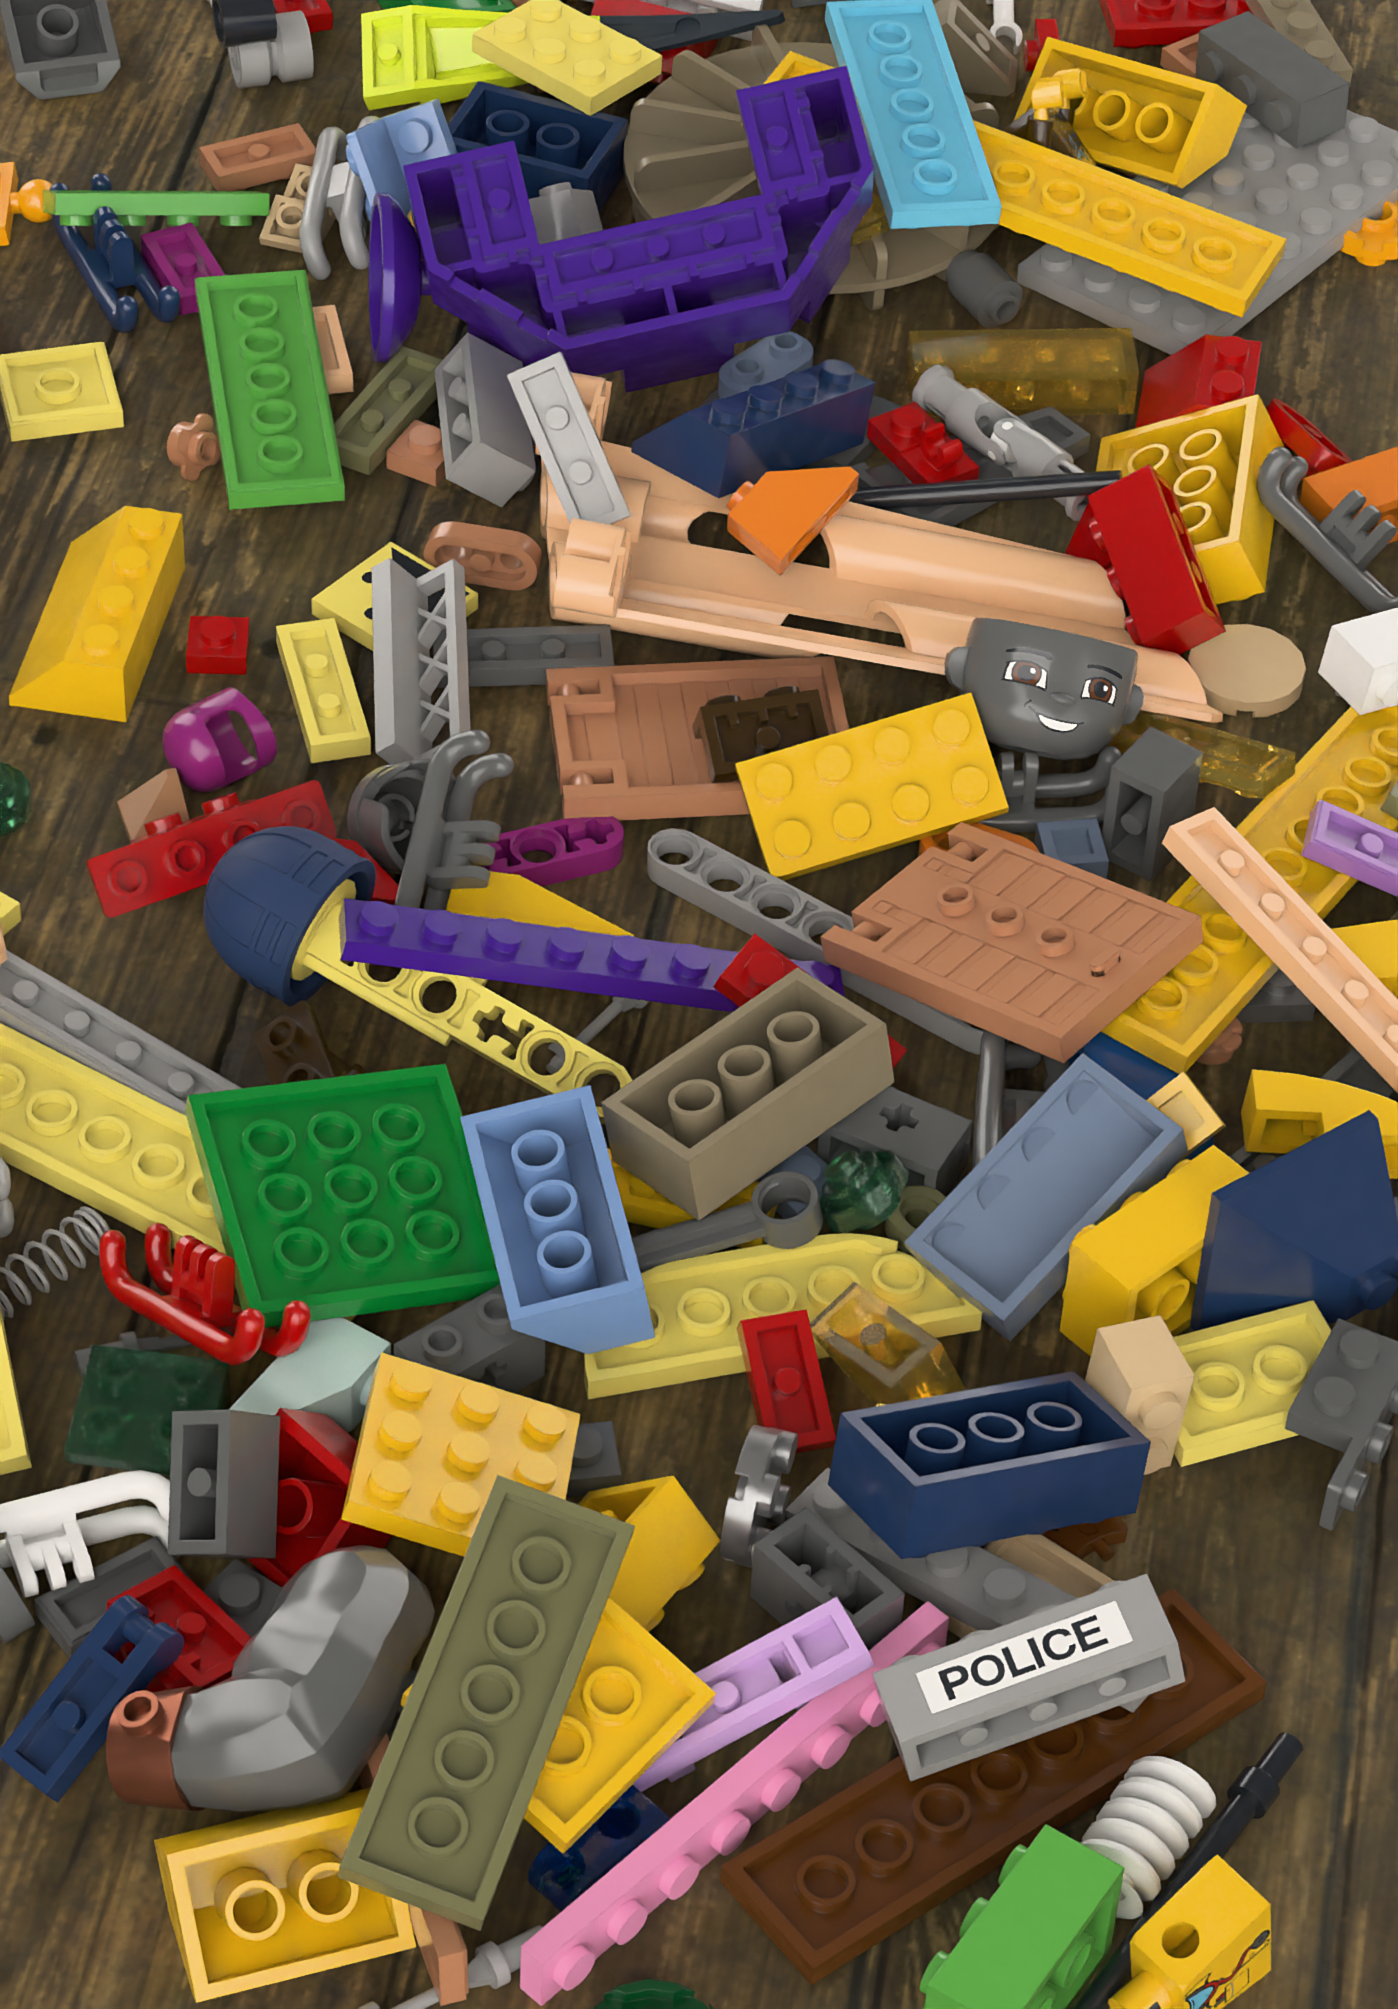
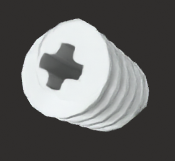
M1145 1756L1135 1760L1124 1775V1780L1120 1781L1111 1794L1110 1801L1105 1803L1096 1816V1821L1090 1825L1082 1837V1842H1080L1124 1867L1116 1918L1135 1919L1142 1917V1902L1154 1900L1161 1890L1160 1881L1168 1879L1175 1869L1174 1860L1181 1859L1189 1847L1188 1839L1195 1838L1202 1828V1818L1209 1817L1216 1807V1797L1208 1782L1196 1771L1178 1761L1162 1756Z

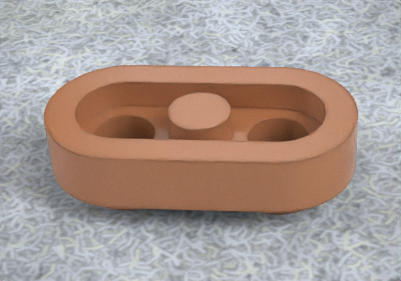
M454 521L440 523L432 529L423 553L425 562L435 568L455 559L465 568V583L505 590H522L531 586L536 580L543 558L539 545L526 534L513 530Z

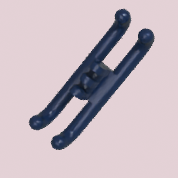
M97 173L91 178L90 190L112 191L111 179L104 173ZM55 183L49 190H69V187L63 183ZM100 207L93 215L95 249L92 250L78 226L60 225V215H52L61 242L107 320L116 331L129 333L133 331L138 322L137 301L131 296L120 298L115 290L129 285H135L150 312L158 321L171 323L177 318L180 311L179 291L173 286L161 287L127 229L118 220L111 207Z

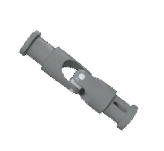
M936 364L928 368L919 378L912 392V402L915 401L925 411H932L945 421L948 431L993 463L1006 468L1012 473L1013 477L1085 472L1073 464L1074 461L1071 454L1039 432L1030 429L1024 421L977 388L968 389L956 381L953 371L948 367ZM1087 496L1053 498L1065 507L1067 516L1074 521H1080L1087 504L1090 503Z

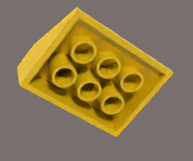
M1259 394L1101 438L1096 472L1121 470L1122 477H1125L1149 464L1171 485L1216 605L1233 600H1245L1253 595L1265 592L1274 517L1267 511L1259 499L1257 478L1259 468L1267 455L1276 447H1284V444Z

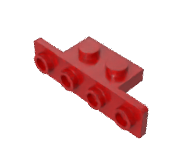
M311 780L260 799L244 800L241 802L238 799L237 793L233 792L202 803L204 815L182 822L179 812L144 823L147 835L130 840L131 844L89 858L86 862L104 916L113 918L208 884L209 878L222 856L237 842L260 830L292 826L306 828L325 837L335 838L337 831L320 782Z

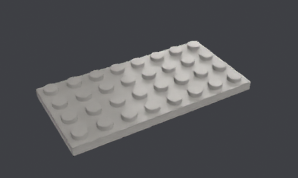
M1347 110L1344 129L1296 149L1245 112L1228 155L1183 189L1141 176H1136L1132 179L1143 185L1287 239L1282 258L1242 318L1217 310L1213 306L1179 293L1165 290L1161 286L1127 273L1118 272L1111 267L1075 253L1066 252L1048 243L1018 264L1017 283L1170 355L1206 334L1223 337L1232 336L1343 248L1344 234L1351 230L1357 233L1362 229V222L1365 217L1377 221L1383 215V206L1386 201L1392 204L1398 201V131L1379 124L1373 118L1364 117Z

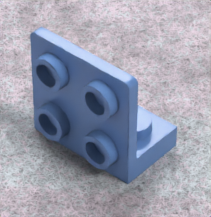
M439 99L381 117L346 135L348 142L346 147L347 160L351 170L356 176H360L367 195L365 209L370 222L375 193H389L399 203L406 216L411 210L403 165L458 153Z

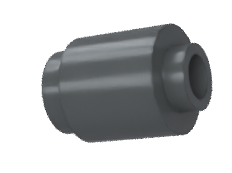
M975 250L964 251L951 261L946 270L945 278L950 294L982 326L988 328L997 327L1009 322L1017 314L1023 298L1022 287L990 255L979 253Z

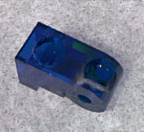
M632 1784L564 1854L554 1845L548 1843L533 1861L528 1871L527 1880L559 1912H562L667 1823L669 1817Z

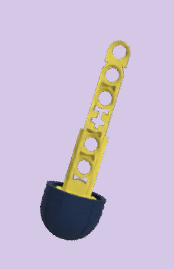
M281 826L260 830L248 835L232 846L219 860L209 878L204 897V921L211 943L223 961L235 973L247 980L252 986L262 989L272 997L278 998L287 1006L292 1007L301 1000H308L329 979L440 1044L447 1046L451 1040H454L548 1095L587 1086V1083L599 1074L615 1076L620 1082V1089L633 1081L624 1066L485 988L484 986L488 979L402 968L395 979L388 982H379L370 977L368 963L354 962L352 967L348 966L347 964L351 961L341 960L339 914L344 898L371 901L375 887L376 871L371 861L360 857L354 851L341 846L334 840L315 831L300 827ZM445 980L451 982L456 988L457 997L450 1009L442 1013L427 1011L422 1002L425 989L436 981ZM500 1013L504 1014L502 1022L506 1028L522 1039L514 1060L508 1057L516 1049L507 1040L493 1035L487 1042L483 1041L485 1033L479 1027V1023L484 1017L494 1021ZM526 1027L532 1028L533 1030L524 1037ZM550 1042L561 1045L565 1050V1062L558 1072L543 1076L532 1070L530 1059L533 1051L538 1046ZM596 1107L600 1123L605 1124L602 1107Z

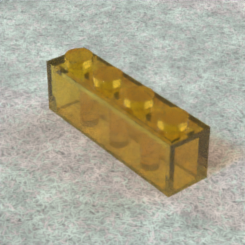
M1131 328L909 331L905 375L910 403H912V392L921 375L928 368L938 364L952 370L954 379L968 389H979L1015 416L1051 406L1063 415L1134 414L1139 367ZM932 411L927 412L931 417H939Z

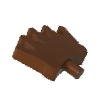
M1121 1516L1104 1519L1099 1523H1082L1052 1529L1053 1531L1047 1530L1041 1535L1081 1560L1095 1551L1104 1562H1107L1114 1556V1552L1109 1545L1125 1543L1128 1528Z

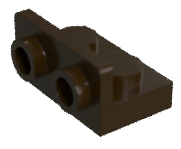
M796 686L779 687L767 692L764 697L741 700L738 695L716 697L709 700L705 706L699 708L692 726L695 739H702L712 783L738 780L735 768L736 763L829 735L819 690L800 692Z

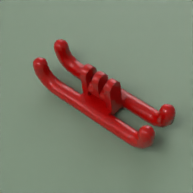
M155 1223L146 1230L145 1259L148 1271L156 1287L166 1296L158 1294L132 1277L126 1261V1238L120 1231H106L100 1239V1267L103 1279L110 1293L120 1303L223 1363L240 1365L252 1359L258 1349L269 1355L285 1357L298 1351L307 1338L311 1313L306 1303L298 1300L288 1303L283 1312L281 1328L278 1329L275 1326L264 1328V1316L258 1309L247 1308L242 1311L241 1307L233 1303L235 1285L234 1259L219 1252L212 1246L204 1244L192 1235L183 1236L178 1240L175 1246L173 1262L170 1229L165 1224ZM222 1327L223 1329L229 1331L230 1333L234 1334V1337L222 1331L219 1328Z

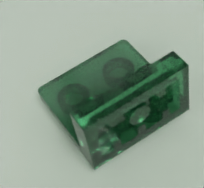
M92 1345L64 1447L65 1460L69 1463L134 1471L143 1470L170 1475L172 1411L229 1410L231 1408L229 1364L217 1359Z

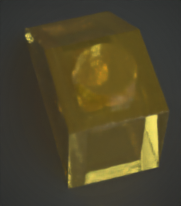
M853 1282L810 1323L813 1338L875 1406L966 1390L939 1340L856 1282Z

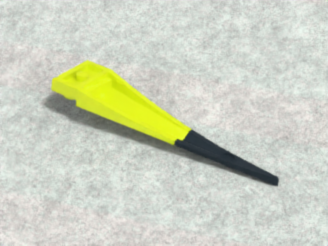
M409 5L361 14L363 99L368 110L415 102L423 104L435 99H439L440 104L467 98L478 81L505 88L527 84V81L472 52V34L507 13ZM778 9L687 15L589 16L628 38L637 40L643 46L657 53L752 31L755 29V25L767 24L769 27L786 21L784 13Z

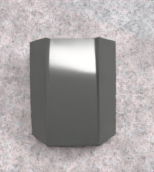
M0 0V31L16 81L39 100L103 92L120 69V58L106 0Z

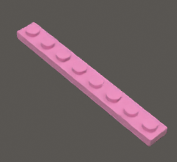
M927 1601L869 1650L874 1666L810 1700L521 1945L520 1989L540 2006H543L562 1988L568 1991L578 1986L587 1977L598 1957L615 1943L623 1945L629 1942L643 1927L648 1914L667 1898L675 1900L685 1894L695 1882L699 1871L719 1853L726 1856L735 1851L748 1835L750 1827L769 1810L778 1812L786 1807L795 1797L801 1783L819 1767L828 1769L836 1764L844 1755L850 1741L868 1725L877 1727L886 1720L872 1673L890 1667L895 1661L903 1657L923 1655L945 1647L949 1617Z

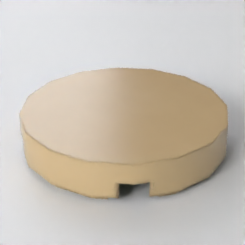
M1251 624L1224 625L1226 632L1191 649L1187 662L1200 680L1205 692L1207 705L1223 714L1236 716L1237 710L1244 712L1253 711L1252 718L1268 717L1287 710L1300 697L1306 673L1302 652L1289 638L1272 629Z

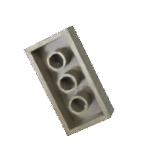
M796 968L601 1102L612 1160L697 1220H701L895 1082L887 1026L882 1020L801 969Z

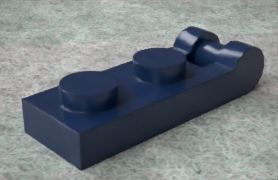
M129 1595L122 1596L109 1607L1 1747L0 1759L42 1793L58 1803L106 1741L109 1721L115 1706L129 1694L145 1690L159 1671L170 1667L182 1652L184 1637L167 1623L155 1624L151 1621L148 1609L134 1597ZM133 1643L135 1648L123 1663L114 1657L123 1644Z

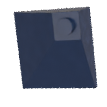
M1370 1110L1212 1193L1190 1321V1328L1193 1331L1314 1300L1327 1323H1336L1338 1318L1346 1321L1366 1309H1378L1391 1299L1398 1286V1219L1379 1121Z

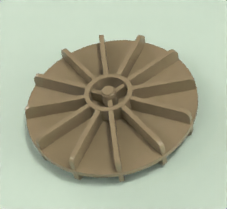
M767 24L755 25V29L752 31L750 47L727 51L706 59L690 50H684L676 55L673 59L672 76L658 85L646 98L636 101L630 114L628 134L624 141L623 169L625 181L633 200L632 214L636 223L761 195L744 128L741 126L742 120L736 101V90L764 84L789 51L837 68L839 64L833 45L811 42L777 43ZM964 94L972 120L998 129L999 115L994 106L986 102L975 104ZM873 177L872 204L851 235L850 262L829 294L859 293L869 311L882 309L885 289L903 286L932 275L946 281V270L951 261L964 251L978 248L999 224L890 229Z

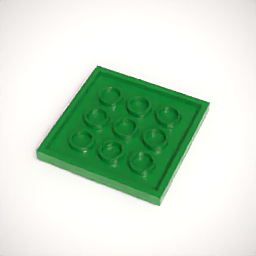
M446 1064L188 1095L185 1114L226 1255L235 1261V1287L242 1311L247 1308L258 1309L264 1316V1328L281 1326L284 1309L288 1303L294 1300L303 1301L310 1308L311 1322L470 1300L501 1284L460 1119L463 1115Z

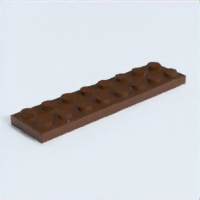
M1172 1588L1160 1595L1158 1599L1178 1642L1185 1682L1148 1695L1133 1713L1121 1706H1117L911 1782L901 1756H898L722 1864L720 1882L804 1978L813 1985L1004 1864L1011 1852L1019 1844L1028 1848L1045 1824L1057 1830L1110 1797L1120 1781L1124 1780V1775L1135 1760L1145 1756L1171 1758L1263 1700L1267 1681Z

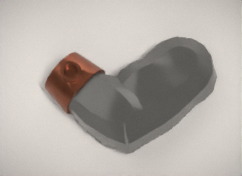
M367 1545L335 1549L304 1564L282 1587L266 1623L245 1644L234 1662L232 1677L207 1689L200 1686H189L158 1692L136 1691L124 1697L115 1706L107 1731L106 1763L109 1780L116 1795L124 1803L188 1811H202L205 1808L241 1812L302 1808L342 1798L348 1794L368 1760L391 1727L399 1709L413 1658L417 1655L429 1635L435 1614L428 1587L387 1549Z

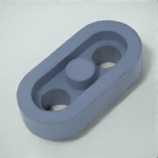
M791 331L763 338L721 366L718 379V395L720 399L747 391L752 386L763 385L783 378L789 373L811 368L813 364V347L811 343L804 337Z

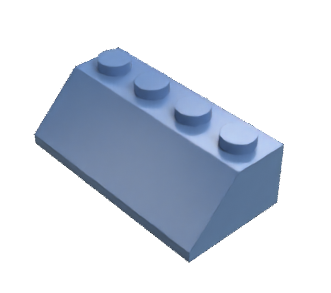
M588 1085L460 1117L512 1330L586 1354L655 1338L644 1283L591 1086Z

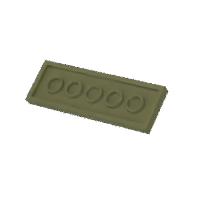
M497 1475L339 1866L338 1878L481 1931L635 1529L634 1525Z

